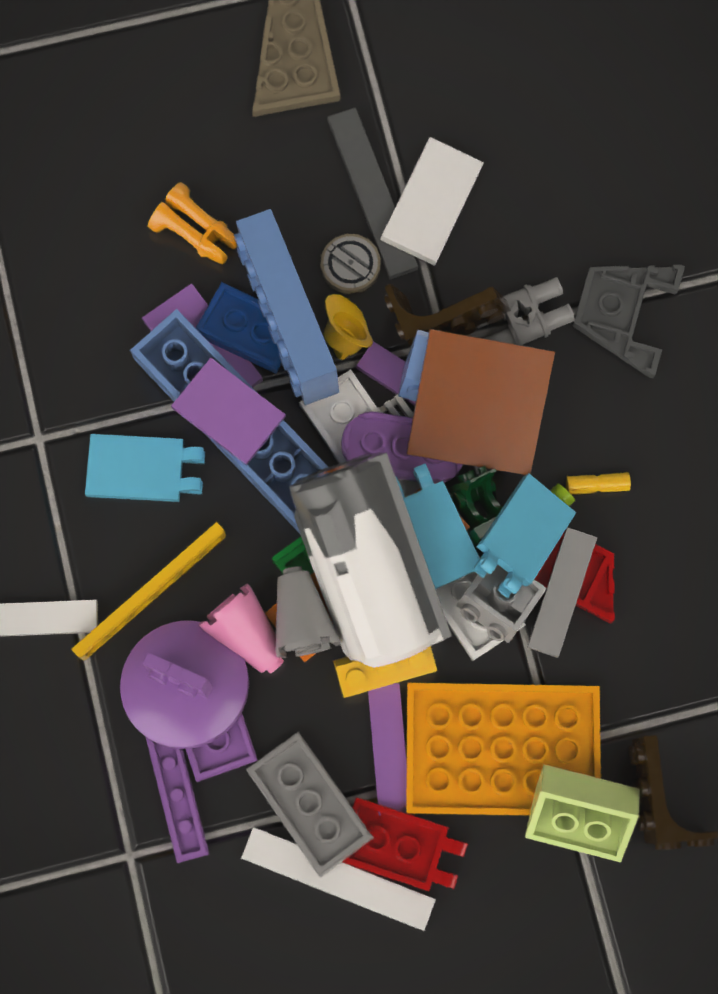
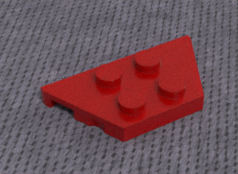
M564 533L535 577V580L546 588ZM595 544L575 606L611 624L615 619V612H613V594L615 593L613 579L614 553Z

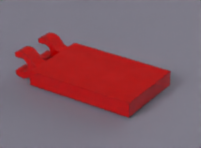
M359 797L355 798L352 808L374 839L342 861L343 863L430 891L432 882L452 889L455 888L458 875L437 869L442 850L464 857L468 843L446 837L449 829L447 826Z

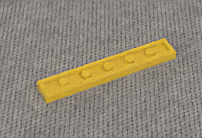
M216 522L71 650L78 658L86 661L226 538L224 529Z

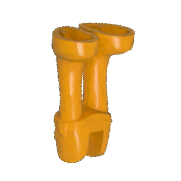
M182 182L176 184L167 194L166 204L161 202L155 209L147 227L157 233L168 228L198 250L197 253L201 257H207L219 264H224L228 256L215 245V242L220 240L228 247L236 249L237 244L234 234L228 229L227 224L223 221H217L208 215L190 198V189ZM171 208L183 212L185 215H187L197 224H199L202 228H204L206 232L202 234L199 231H197L185 220H183L180 216H178Z

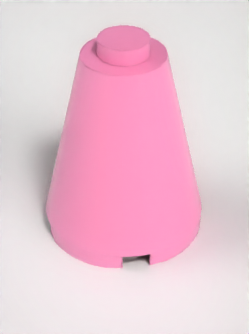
M247 583L240 588L243 593L240 592L236 596L234 594L230 595L206 616L210 622L202 621L199 626L214 639L244 658L245 662L260 673L266 670L272 673L284 663V660L276 656V634L253 589Z

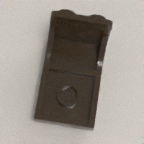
M391 283L385 286L387 295L384 296L385 303L391 313L395 312L399 321L395 323L396 330L402 340L406 339L410 346H412L417 330L429 332V329L470 335L476 331L477 326L485 322L488 324L495 323L503 319L505 313L511 311L507 300L492 286L435 314L416 316L403 292Z
M657 735L633 739V746H629V759L631 765H636L637 778H633V787L640 789L639 798L641 806L637 824L639 830L644 831L645 843L655 844V850L682 848L681 842L687 841V847L715 845L714 839L718 838V831L690 832L680 827L670 816L665 801Z

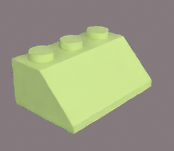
M543 765L534 793L525 838L621 862L639 817L640 789Z

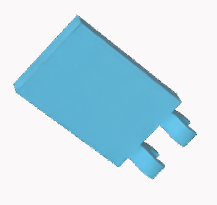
M91 434L85 495L97 498L180 502V493L202 494L203 481H201V478H182L183 463L204 464V448H184V440L175 438Z
M422 464L414 468L413 471L421 491L405 497L397 477L396 480L436 590L473 573V568L480 558L444 482L441 481L434 484L426 464Z
M526 474L522 477L477 545V548L484 554L474 566L473 571L483 578L486 573L491 574L498 564L508 574L497 590L506 598L511 593L516 594L522 585L526 587L532 584L576 512L531 474Z

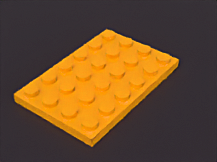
M407 683L406 813L530 815L535 789L543 765L601 779L600 686Z

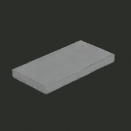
M299 732L246 769L319 877L325 875L374 839Z

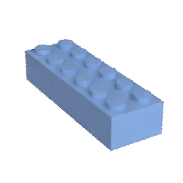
M269 209L236 221L238 233L234 234V238L238 247L239 258L242 265L246 266L249 283L252 290L256 291L259 299L257 300L263 317H266L269 324L268 329L273 343H277L280 352L278 354L284 370L288 371L291 379L289 382L295 397L301 396L304 405H308L338 394L339 384L336 366L272 210Z

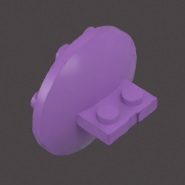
M198 621L172 622L149 632L132 649L123 667L120 692L125 712L133 725L144 736L162 746L189 749L213 742L235 724L247 701L249 674L244 658L202 630L199 626L201 622Z

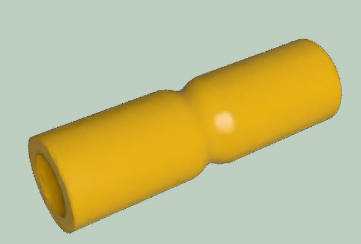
M629 472L600 474L598 476H566V490L571 495L596 493L598 491L603 493L630 491L631 487Z

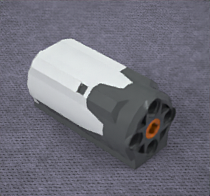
M387 452L363 454L346 462L316 471L289 487L290 495L296 508L295 521L334 628L339 636L342 650L350 661L355 660L373 668L385 666L411 657L431 645L452 636Z

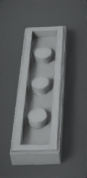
M569 527L566 528L527 648L556 658L559 657L597 537Z

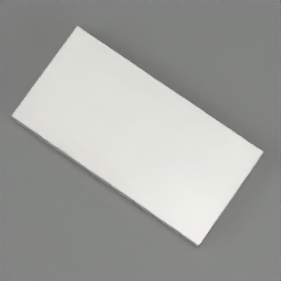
M430 137L380 240L435 266L484 162Z

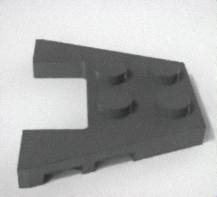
M649 265L648 268H629V266L590 267L573 327L646 376L654 378L662 349L632 340L646 287L677 294L685 266L655 267V265Z

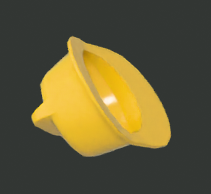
M337 294L329 295L325 300L328 322L323 336L327 344L332 347L337 358L344 360L349 355L356 354L362 347H371L373 339L361 310L344 296Z

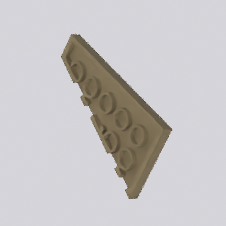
M269 0L253 117L340 101V92L320 0Z

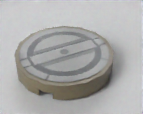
M344 234L335 237L326 245L321 255V270L324 280L332 289L343 294L360 293L366 291L375 283L380 273L381 258L377 247L369 239L358 234Z

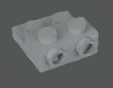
M497 564L491 574L486 573L483 578L477 575L456 606L461 609L460 613L464 619L469 622L478 621L485 626L488 635L496 641L504 640L509 643L547 588L534 579L532 584L526 587L522 585L516 594L511 593L506 598L497 589L508 572Z

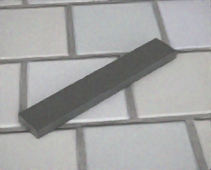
M356 107L329 116V126L389 279L391 280L418 270V264L413 255L380 240L395 206Z

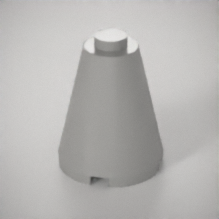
M300 566L284 569L283 575L278 577L275 649L277 658H287L286 652L295 651V655L298 657L331 649L330 643L335 646L340 645L339 636L309 571H302Z

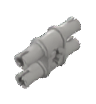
M555 277L533 287L526 284L522 289L503 296L511 310L505 313L503 318L504 321L507 320L508 329L484 339L523 345L543 336L546 338L551 334V330L574 322L575 316L569 304L545 314L538 309L540 303L563 294L558 278ZM518 308L525 316L528 315V324L522 317H518ZM485 322V323H483V324L477 326V328L479 329V328H481V327H483V326H486V325H488V323Z

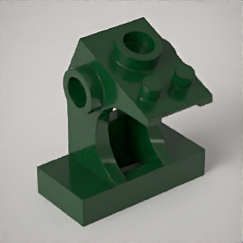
M485 466L478 468L479 474H476L473 469L457 476L459 482L449 487L450 497L456 509L460 511L472 529L469 537L475 550L478 549L477 545L503 508L493 495L496 492V486L492 477L496 473V469L487 471ZM480 502L488 516L482 517L473 504Z

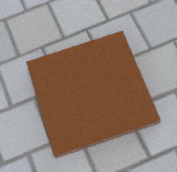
M429 329L406 453L408 455L477 467L485 466L488 469L495 468L496 470L511 473L531 474L555 352Z

